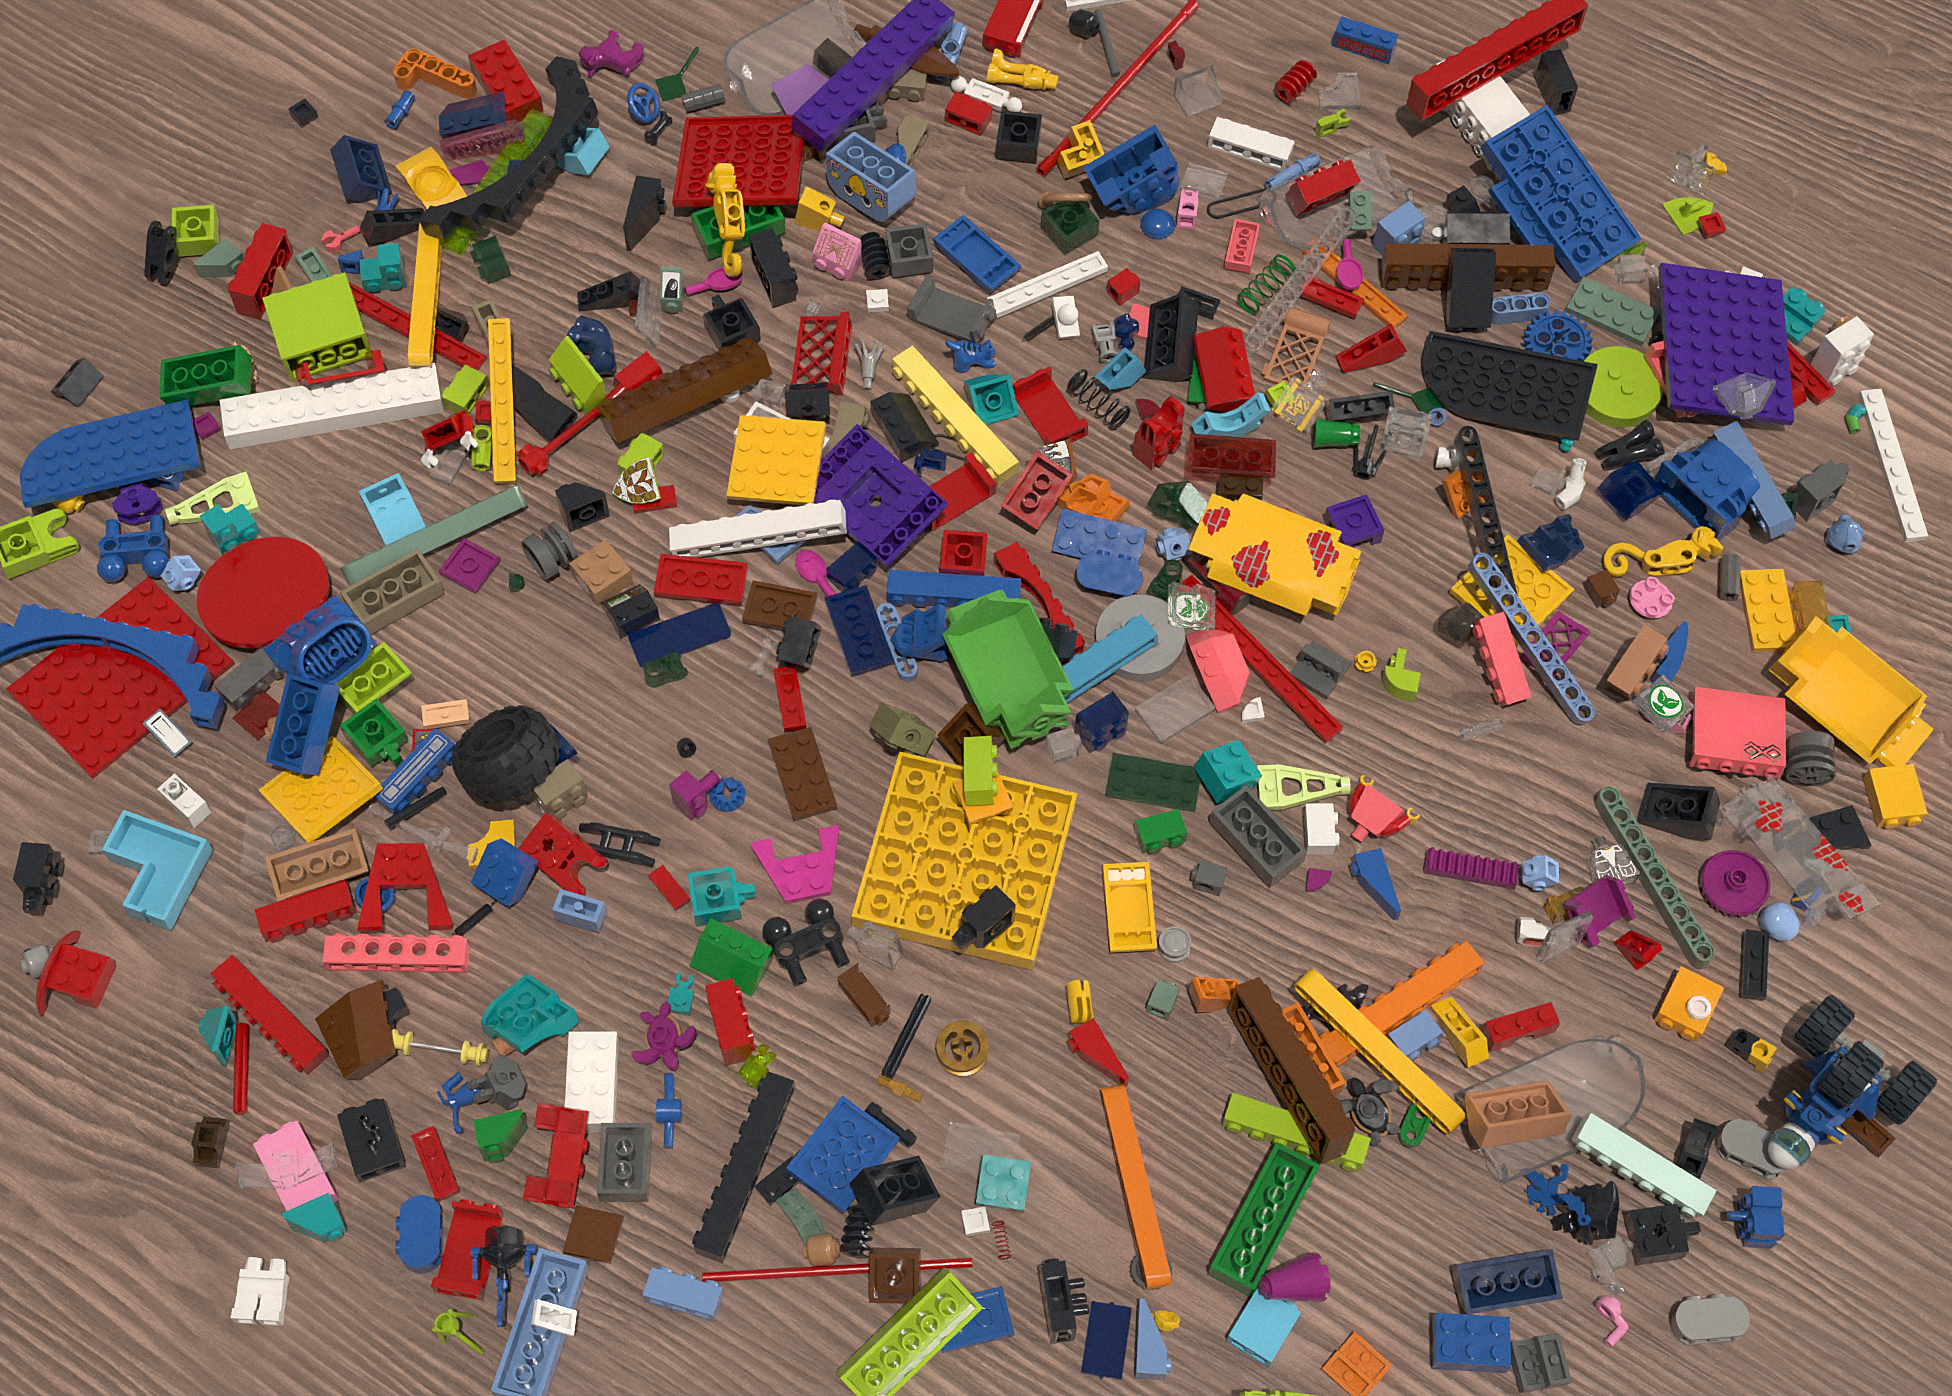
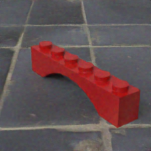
M1015 542L994 553V564L1002 577L1021 578V587L1035 597L1042 606L1047 618L1053 619L1054 624H1068L1069 628L1074 630L1071 618L1063 613L1060 601L1057 598L1054 599L1049 584L1046 581L1043 582L1038 567L1035 564L1032 565L1029 560V554L1024 547L1021 548L1019 543ZM1077 633L1074 656L1078 653H1083L1085 641L1080 633ZM1071 658L1058 659L1061 665L1069 662Z

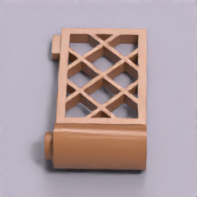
M1290 307L1289 311L1285 310L1282 322L1285 324L1269 364L1265 363L1261 375L1264 376L1263 381L1275 385L1284 381L1287 387L1290 388L1293 384L1290 378L1300 374L1304 380L1302 386L1298 385L1294 391L1304 394L1322 344L1328 333L1331 320ZM1286 332L1294 334L1298 340L1288 344L1285 339ZM1312 340L1318 342L1316 348L1308 350L1304 342ZM1300 344L1304 353L1294 356L1291 348ZM1287 350L1291 358L1281 362L1278 353ZM1307 356L1310 365L1301 368L1297 360ZM1294 362L1298 370L1288 374L1284 365ZM1280 368L1284 376L1276 378L1270 376L1272 370Z

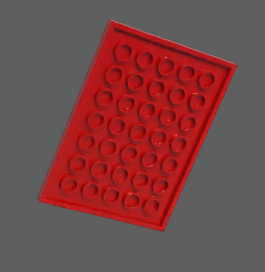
M149 576L98 616L109 622L117 623L120 621L127 623L129 626H145L153 631L165 630L173 635L191 636L199 647L194 663H201L208 667L212 676L210 684L235 665L234 661ZM88 644L59 646L6 688L8 693L92 779L150 733L142 723L158 709H161L170 717L188 703L181 690L172 680L145 660L117 649Z

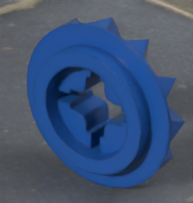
M722 777L721 781L709 790L711 804L721 811H733L739 808L746 796L745 788L741 781H737L733 777ZM724 787H727L729 792H732L730 793V801H728L725 795H721L724 793Z

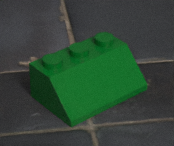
M710 918L699 937L690 968L719 982L733 978L734 985H739L742 993L752 997L774 959L773 948Z

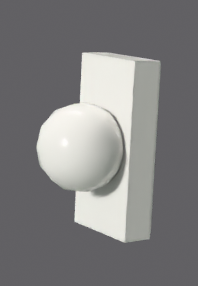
M1053 297L1052 306L1058 340L1079 338L1078 310L1075 307L1074 297Z

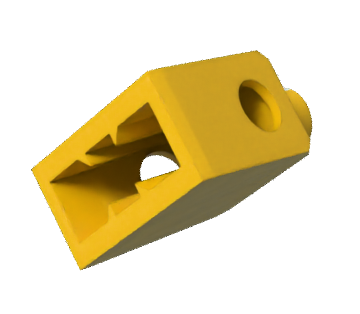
M806 187L798 204L794 224L821 231L824 223L841 228L845 216L834 212L835 200Z

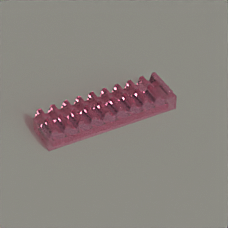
M513 119L440 140V146L446 155L455 160L456 155L463 158L464 153L470 156L471 151L475 154L478 153L479 149L484 152L486 146L492 150L493 145L499 148L501 142L506 146L508 140L512 143H515L516 138L522 141L524 127Z

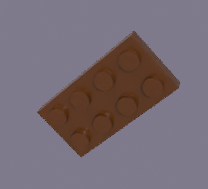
M808 727L769 738L768 744L793 821L836 810L837 803L812 728Z

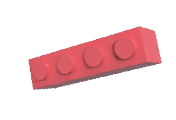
M1505 612L1473 621V633L1479 640L1481 646L1479 648L1480 655L1486 661L1488 667L1486 673L1488 679L1493 683L1495 689L1493 695L1496 702L1500 706H1505L1532 697Z

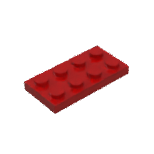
M660 554L654 596L742 605L748 563Z

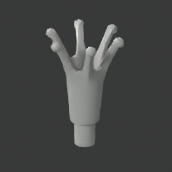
M862 339L860 340L862 349L860 350L857 343L854 344V347H856L861 360L863 389L871 390L876 364L886 345L883 344L878 349L876 348L878 340H875L871 353H867L865 341Z

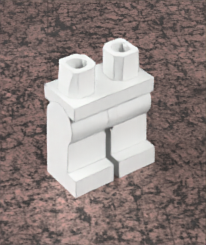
M248 1257L245 1269H240L235 1306L232 1308L230 1318L235 1323L258 1325L259 1322L261 1325L283 1326L289 1276L286 1274V1262L283 1259H271L269 1271L262 1270L263 1260L261 1258Z

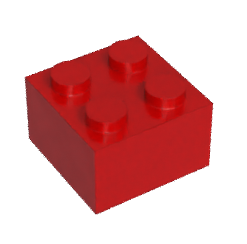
M944 530L940 573L985 576L988 533Z

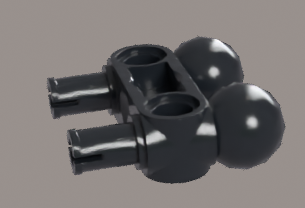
M818 898L809 902L805 908V917L811 926L792 933L791 925L788 921L781 917H771L763 925V938L767 943L771 944L776 961L781 968L787 969L794 986H799L807 981L799 963L804 959L825 950H830L838 968L850 962L842 945L844 936L839 923L834 918V908L828 900ZM831 929L835 932V935L826 937L823 932ZM783 948H790L793 952L788 956H784L780 951Z

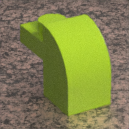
M1398 648L1396 656H1391L1389 666H1385L1382 682L1386 691L1393 697L1414 702L1418 692L1421 673L1403 669L1407 650Z

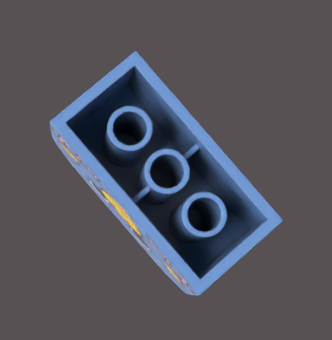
M856 132L851 133L826 153L827 178L835 193L879 222L886 221L916 195V170Z

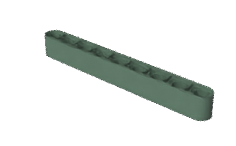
M519 485L511 486L340 567L348 585L351 586L416 549L425 554L526 506L527 502Z
M1611 786L1604 787L1595 801L1597 811L1622 849L1629 864L1632 861L1636 868L1635 874L1690 965L1696 969L1706 968L1715 954L1712 944L1619 791ZM1603 798H1608L1612 802H1606ZM1615 817H1620L1623 822L1617 821ZM1626 836L1633 837L1635 841L1629 840ZM1638 855H1643L1647 860L1640 859ZM1649 874L1656 875L1658 880L1651 878ZM1661 894H1667L1670 899H1665ZM1673 913H1678L1682 919L1676 918ZM1685 933L1692 934L1694 939L1688 938ZM1697 952L1703 953L1706 958L1699 957Z

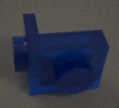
M922 448L920 456H916L914 462L917 476L922 477L924 468L945 471L947 453H943L940 450Z

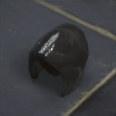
M1463 602L1443 612L1437 620L1436 627L1446 638L1463 646L1474 635L1472 629L1474 626L1473 621L1484 617L1470 603Z

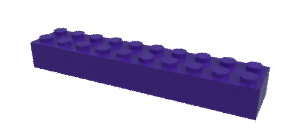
M911 0L793 114L791 128L823 152L952 27L955 12L940 0Z

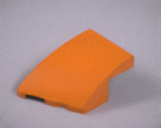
M1092 473L1079 481L1069 484L1057 501V504L1063 509L1115 522L1130 507L1128 499L1111 492L1109 480Z

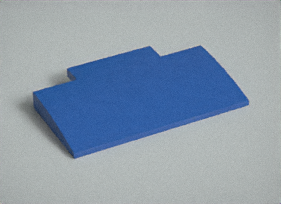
M1548 105L1487 140L1480 147V150L1502 179L1500 183L1488 190L1489 194L1502 212H1509L1510 223L1525 245L1554 246V255L1574 283L1642 239Z

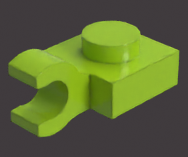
M1345 109L1339 110L1337 114L1323 116L1317 120L1315 134L1318 139L1337 132L1339 127H1345L1350 124V117L1342 118L1345 116Z

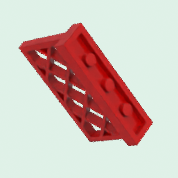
M840 312V316L800 317L791 384H797V380L803 375L809 379L806 383H818L817 380L826 375L829 378V391H833L834 395H843L853 324L849 312ZM806 323L817 325L809 333L805 330ZM829 323H837L836 328L830 332L824 328ZM822 330L826 335L817 341L813 336ZM810 339L814 345L805 350L802 345ZM831 339L834 345L826 350L822 345ZM819 348L823 354L814 359L810 354ZM808 357L812 362L803 368L800 362ZM826 357H829L832 360L831 363L823 368L819 363ZM817 366L821 371L812 377L808 371Z

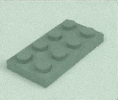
M1583 277L1566 308L1567 313H1574V316L1581 317L1582 320L1641 347L1660 313L1657 309L1586 277Z

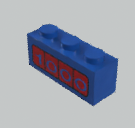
M1341 16L1335 30L1332 46L1389 64L1394 54L1399 34Z

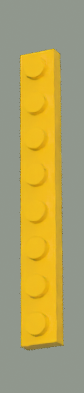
M510 318L488 319L494 484L516 483Z

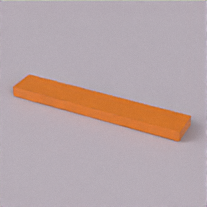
M1316 239L1303 250L1302 255L1342 289L1364 298L1363 306L1386 326L1392 324L1396 329L1407 320L1408 315L1364 277L1360 287L1355 290H1347L1342 287L1336 275L1338 264L1342 259L1319 239Z

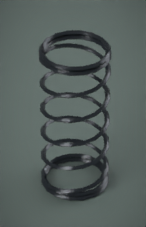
M1081 369L1075 373L1068 382L1067 390L1072 392L1073 395H1080V401L1083 403L1088 402L1090 410L1096 409L1098 417L1105 416V423L1110 424L1112 429L1120 427L1129 417L1131 408L1128 406L1122 407L1115 413L1111 421L1107 422V414L1115 409L1120 399L1114 400L1106 413L1099 415L1098 408L1110 398L1112 392H1107L1101 398L1097 407L1091 408L1089 406L1090 400L1094 399L1101 392L1103 384L1096 387L1088 400L1083 401L1081 399L1082 393L1092 386L1095 377L1090 378L1085 383L1080 393L1074 394V391L1079 389L1085 382L1088 371ZM1084 373L1081 381L1074 387L1078 378ZM1093 379L1091 384L1085 389L1087 384ZM1099 387H1101L1100 390L1094 395V393L1096 392V390H1097ZM1117 401V403L1115 404V406L1110 410V408L1112 407V405ZM1124 415V417L1116 425L1113 426L1114 422L1119 420Z

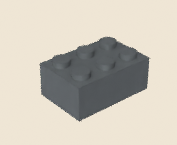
M601 1123L597 1195L600 1202H649L652 1141L650 1123Z

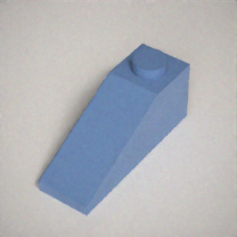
M1140 1299L1138 1304L1135 1378L1165 1380L1166 1373H1171L1172 1358H1167V1348L1145 1299Z

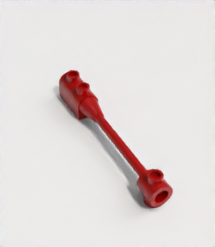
M647 351L614 376L613 385L615 388L604 400L615 398L626 390H633L646 381L660 378L663 374L661 367ZM597 407L593 408L543 448L536 445L532 447L531 444L521 448L517 456L519 457V464L530 476L535 473L538 476L544 474L548 470L546 465L549 463L548 454L599 416Z

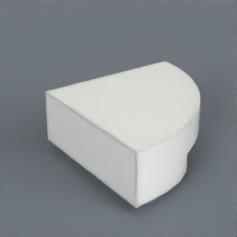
M1260 697L1252 699L1246 705L1242 713V723L1264 720L1265 716Z

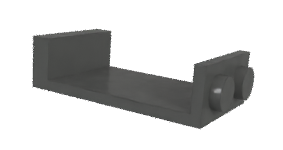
M929 276L925 277L907 306L911 321L972 343H977L979 338L984 336L988 323L996 315L993 299L989 298L986 304L982 305L937 289L934 278Z

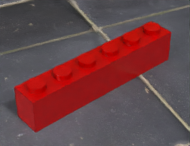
M233 955L228 957L210 973L214 979L212 985L221 994L224 991L229 996L227 1000L235 1009L240 1007L245 1012L242 1014L251 1025L256 1023L260 1027L259 1033L267 1041L271 1038L276 1043L274 1048L282 1056L287 1054L292 1059L289 1063L296 1071L300 1072L303 1070L309 1075L329 1057L321 1043Z

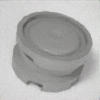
M1177 926L1168 927L1163 930L1158 942L1160 956L1169 963H1179L1188 957L1191 948L1189 933Z

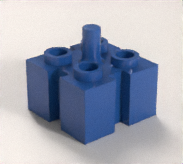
M1752 1186L1747 1191V1194H1744L1738 1201L1737 1211L1727 1212L1728 1220L1743 1221V1224L1739 1225L1738 1230L1739 1238L1743 1241V1247L1772 1249L1777 1244V1241L1783 1238L1784 1219L1781 1214V1208L1783 1207L1782 1188Z

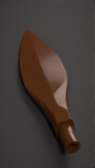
M857 24L854 28V36L871 40L882 28L877 25L870 28ZM933 46L910 67L913 70L937 76L958 77L960 75L958 68L941 51Z

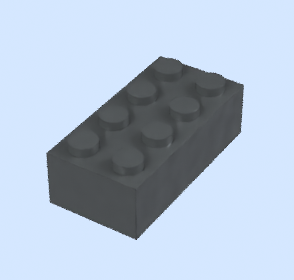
M1247 785L1212 811L1210 823L1269 888L1305 861L1307 850Z

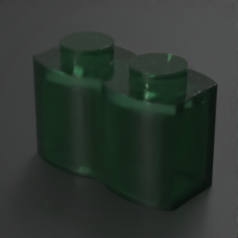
M496 236L472 244L473 251H470L474 263L478 262L479 267H477L479 276L481 279L485 278L487 284L511 276L508 263Z

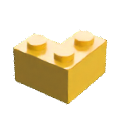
M1091 121L1072 126L1069 131L1068 138L1073 148L1061 151L1057 159L1064 179L1086 172L1083 166L1105 154Z

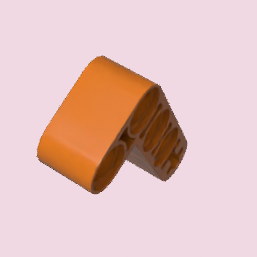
M418 49L407 50L393 69L396 85L401 90L411 89L418 79H421L465 99H470L477 93L472 73Z

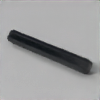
M923 993L919 995L882 1069L883 1076L889 1079L894 1078L931 1003L930 996Z

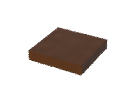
M576 1205L563 1254L611 1264L624 1219L623 1215Z

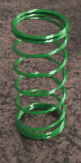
M1277 254L1270 261L1269 266H1265L1262 273L1257 274L1255 280L1249 282L1248 288H1244L1237 295L1240 306L1251 314H1257L1260 311L1259 304H1266L1264 296L1272 298L1273 292L1271 289L1279 291L1280 285L1278 282L1286 284V276L1292 277L1296 274L1293 262L1288 257ZM1277 257L1283 258V259L1286 260L1289 264H1287V263H1286L1285 261H1283V260L1276 259V258H1277ZM1277 261L1285 263L1291 269L1292 274L1282 270ZM1269 268L1273 277L1265 274L1264 270ZM1271 268L1279 271L1284 276L1285 282L1276 278ZM1259 275H1263V279L1266 282V284L1261 281H1257V277ZM1264 275L1273 279L1277 283L1278 289L1269 285ZM1256 282L1259 291L1250 288V284ZM1257 282L1267 287L1271 292V296L1263 293ZM1250 289L1261 295L1264 303L1258 302ZM1243 295L1248 296L1255 303L1257 311L1247 305Z

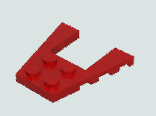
M377 843L357 931H381L380 889L418 888L426 889L428 930H452L453 923L424 843Z

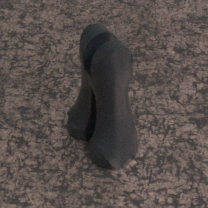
M1647 419L1642 421L1631 432L1596 450L1601 459L1606 458L1603 461L1605 469H1614L1630 462L1655 459L1665 455L1663 444L1657 437L1654 438L1653 425Z

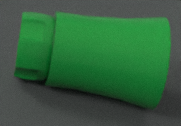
M1315 418L1313 447L1359 445L1360 425H1350L1347 422Z

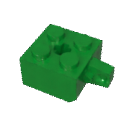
M377 698L340 724L344 737L371 768L385 758H388L395 766L403 761L397 749L408 741L405 731Z

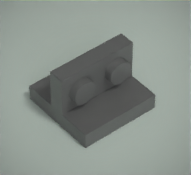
M1312 641L1310 645L1305 644L1302 648L1299 661L1290 674L1302 686L1327 700L1349 669L1351 663Z

